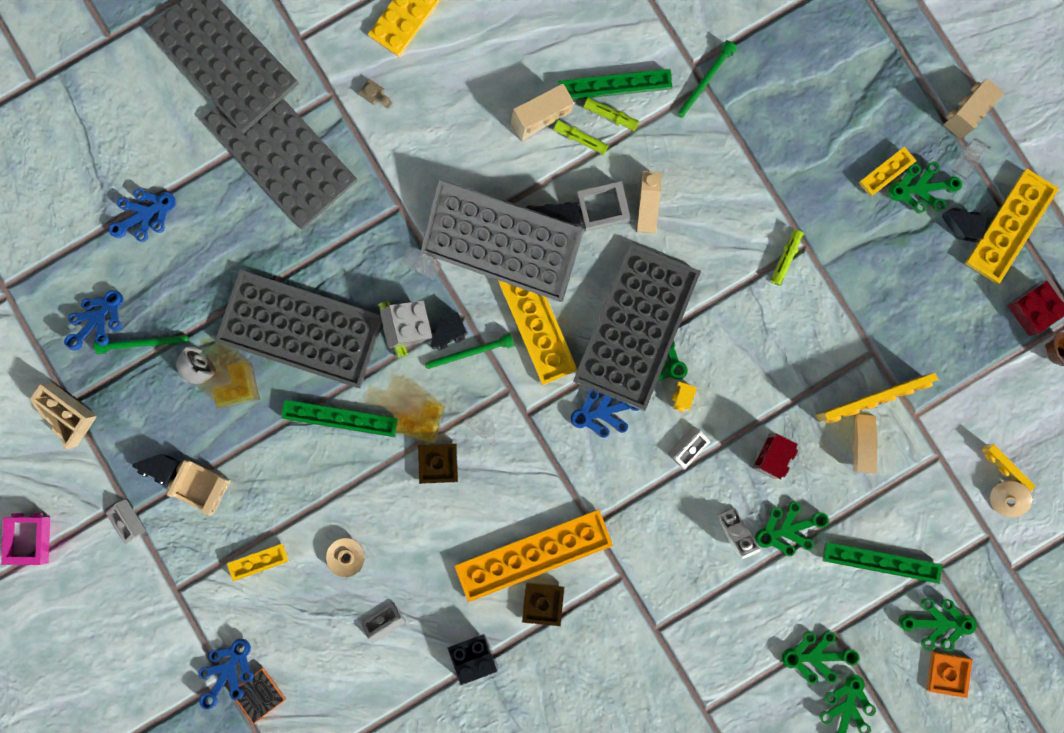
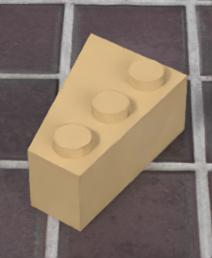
M988 78L982 83L978 81L970 89L972 91L970 96L965 95L959 101L960 107L957 110L953 109L946 116L948 120L944 123V126L960 140L977 127V123L987 115L986 113L1004 94Z
M561 84L514 108L511 124L520 140L523 141L547 125L552 124L560 117L569 115L572 112L574 101L564 84Z
M54 383L40 384L30 398V401L42 418L46 419L51 425L52 432L63 442L62 446L65 449L77 447L97 417L96 414Z

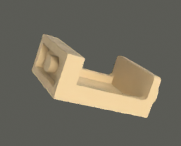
M184 460L177 467L175 479L171 480L167 490L169 491L167 495L202 510L201 513L207 516L214 515L231 480L191 460Z

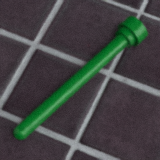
M725 40L721 46V54L678 111L677 115L679 118H683L726 58L733 56L738 48L733 42Z
M511 333L503 334L499 340L425 363V367L431 369L499 347H507V349L515 347Z
M183 335L108 342L105 346H101L94 341V350L97 355L106 354L113 349L187 343L189 337Z

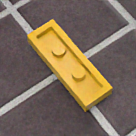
M904 146L862 179L859 184L872 197L915 163L916 160Z
M986 444L981 449L985 453V458L991 463H995L999 467L998 471L1003 476L1024 484L1030 492L1036 487L995 444Z
M284 543L229 562L227 566L234 582L287 563L289 558Z

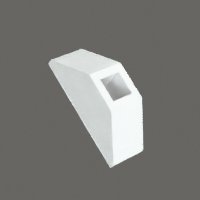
M736 508L718 515L728 541L739 558L744 559L761 551Z

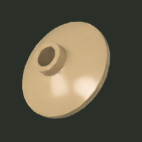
M1007 480L994 486L990 493V503L997 513L1006 517H1018L1030 509L1032 495L1024 484L1018 481ZM1009 499H1012L1015 502L1013 504H1009L1007 501Z
M342 538L336 540L327 550V566L332 573L339 577H351L357 574L364 565V550L353 539ZM345 553L350 555V559L348 561L344 559Z

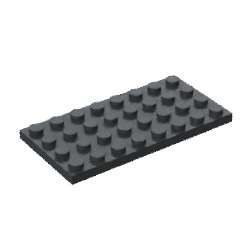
M179 0L147 29L155 40L243 134L299 85L294 76L221 0Z
M284 99L278 102L244 134L218 106L202 119L206 126L301 230L308 226L358 181L352 172Z
M440 179L438 180L420 253L562 302L585 228Z
M630 242L573 382L646 411L701 271Z
M239 270L215 342L361 389L383 323L379 314Z

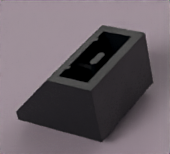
M485 634L447 647L460 686L498 672V664Z

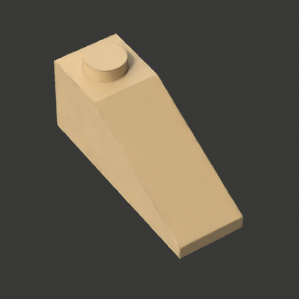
M642 172L637 232L656 234L662 172Z

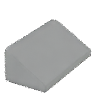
M693 426L668 452V455L685 470L711 441L698 428Z
M127 500L114 504L106 511L107 516L125 544H128L146 531Z
M393 602L363 621L361 625L367 638L374 643L406 623Z

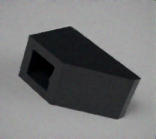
M950 208L942 214L943 220L957 239L975 243L984 239L987 217L981 216V213H965L961 209Z
M458 312L440 319L430 344L433 350L441 351L447 348V344L453 341L459 343L466 339L465 336L468 333Z
M158 454L136 462L132 467L137 469L138 474L145 477L150 475L155 478V482L165 485L175 479L177 475L176 470L181 461L167 454Z

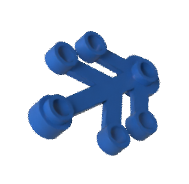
M136 189L133 194L134 197L139 201L148 200L154 202L155 204L150 207L132 203L126 198L118 199L117 206L120 209L139 213L121 223H112L109 226L110 235L115 238H123L126 235V229L142 221L140 230L135 233V239L139 242H146L153 214L158 211L157 221L152 223L151 228L157 233H162L165 230L164 223L168 211H171L176 206V198L171 193L164 192L157 196L146 193L143 189ZM143 192L142 197L138 198V193ZM164 199H168L167 204H163ZM126 201V205L122 207V202ZM157 224L161 225L159 230H156ZM118 226V231L114 232V228ZM141 233H144L143 239H139Z
M111 290L103 298L84 299L81 302L82 308L91 312L71 313L68 316V321L74 326L79 325L82 321H89L77 334L66 336L64 340L65 346L72 351L79 350L83 344L82 340L96 325L97 335L95 341L101 346L107 345L109 337L105 333V315L110 311L111 320L108 322L109 328L113 331H119L122 328V323L119 321L118 307L124 301L123 295L119 291ZM95 306H102L98 311H92Z
M590 390L583 407L575 410L570 419L574 427H588L597 432L601 438H606L610 433L609 429L605 426L597 425L591 421L592 419L599 418L614 426L618 432L624 433L628 429V424L613 418L610 414L628 409L633 411L640 409L625 403L607 407L611 397L604 395L598 408L595 411L588 412L593 401L599 398V392ZM591 392L597 394L595 399L590 398ZM578 415L583 416V422L580 423L576 420ZM619 424H625L626 428L624 431L619 429ZM603 428L607 430V435L605 436L600 434V430Z
M237 639L233 642L232 647L212 650L209 653V659L212 662H218L222 657L232 656L228 663L213 667H202L199 670L198 675L201 679H208L214 674L221 673L210 693H205L201 696L199 702L203 709H212L217 705V696L228 678L231 699L238 700L243 697V690L238 685L235 666L239 661L242 671L240 674L241 681L250 682L253 680L254 673L249 670L247 656L251 651V645L248 640ZM241 645L244 646L243 652H240L239 647ZM215 652L218 653L217 659H214L213 657ZM205 669L208 672L206 677L203 675ZM246 672L249 673L248 680L245 679ZM235 690H238L239 692L238 697H235L234 695ZM209 697L213 699L212 704L208 703Z

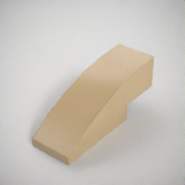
M855 414L852 452H854L853 472L877 474L878 443L876 416Z

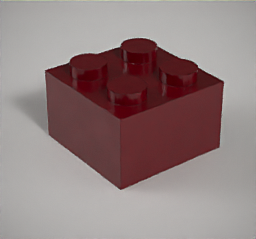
M1048 281L1036 284L1006 305L1029 336L1040 334L1064 317V303Z
M777 433L769 434L752 469L772 479L781 480L782 477L785 478L790 469L788 467L790 460H794L798 453V449H796L798 444Z

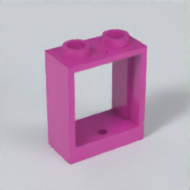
M11 513V517L3 518L1 565H43L49 563L50 517H43V513H30V517H24V513ZM15 523H37L36 555H14Z

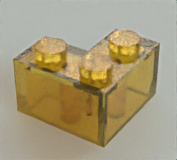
M248 361L227 365L231 384L212 389L216 408L224 409L260 400L253 365Z
M425 400L420 419L401 414L396 433L435 444L446 406Z

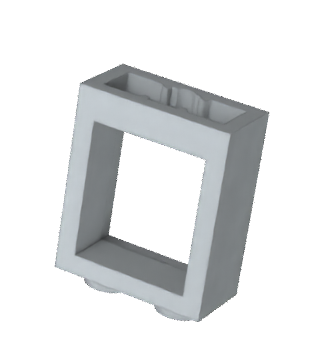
M622 181L577 191V197L574 198L581 212L580 226L585 228V232L630 221L631 217ZM614 190L620 215L589 222L584 197Z

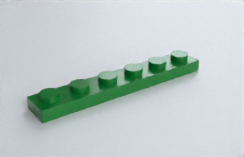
M671 69L558 81V85L564 84L573 100L670 90L673 87Z
M284 400L281 419L389 437H396L399 420L398 418Z
M825 542L822 558L824 562L940 584L943 564L830 542Z

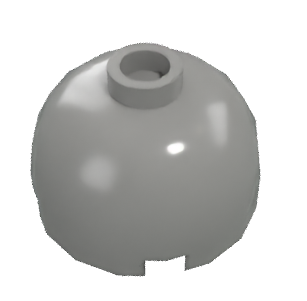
M186 347L177 358L176 368L184 382L203 384L215 374L217 367L209 355L205 358L200 354L202 350L196 347Z

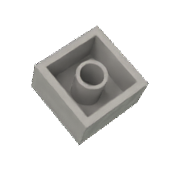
M424 301L389 305L380 311L388 348L423 343L432 338Z

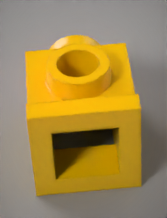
M678 381L675 387L679 388L674 390L672 401H674L673 409L685 412V410L691 409L697 387Z

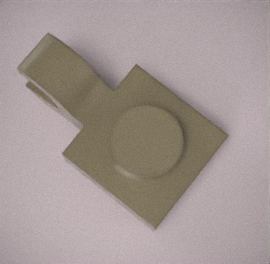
M368 79L358 93L359 96L373 106L379 102L388 109L392 104L391 99L384 95V88L371 79Z

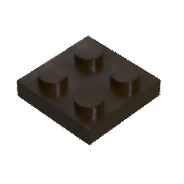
M457 444L418 445L419 484L458 482Z
M526 582L522 623L561 627L565 587Z

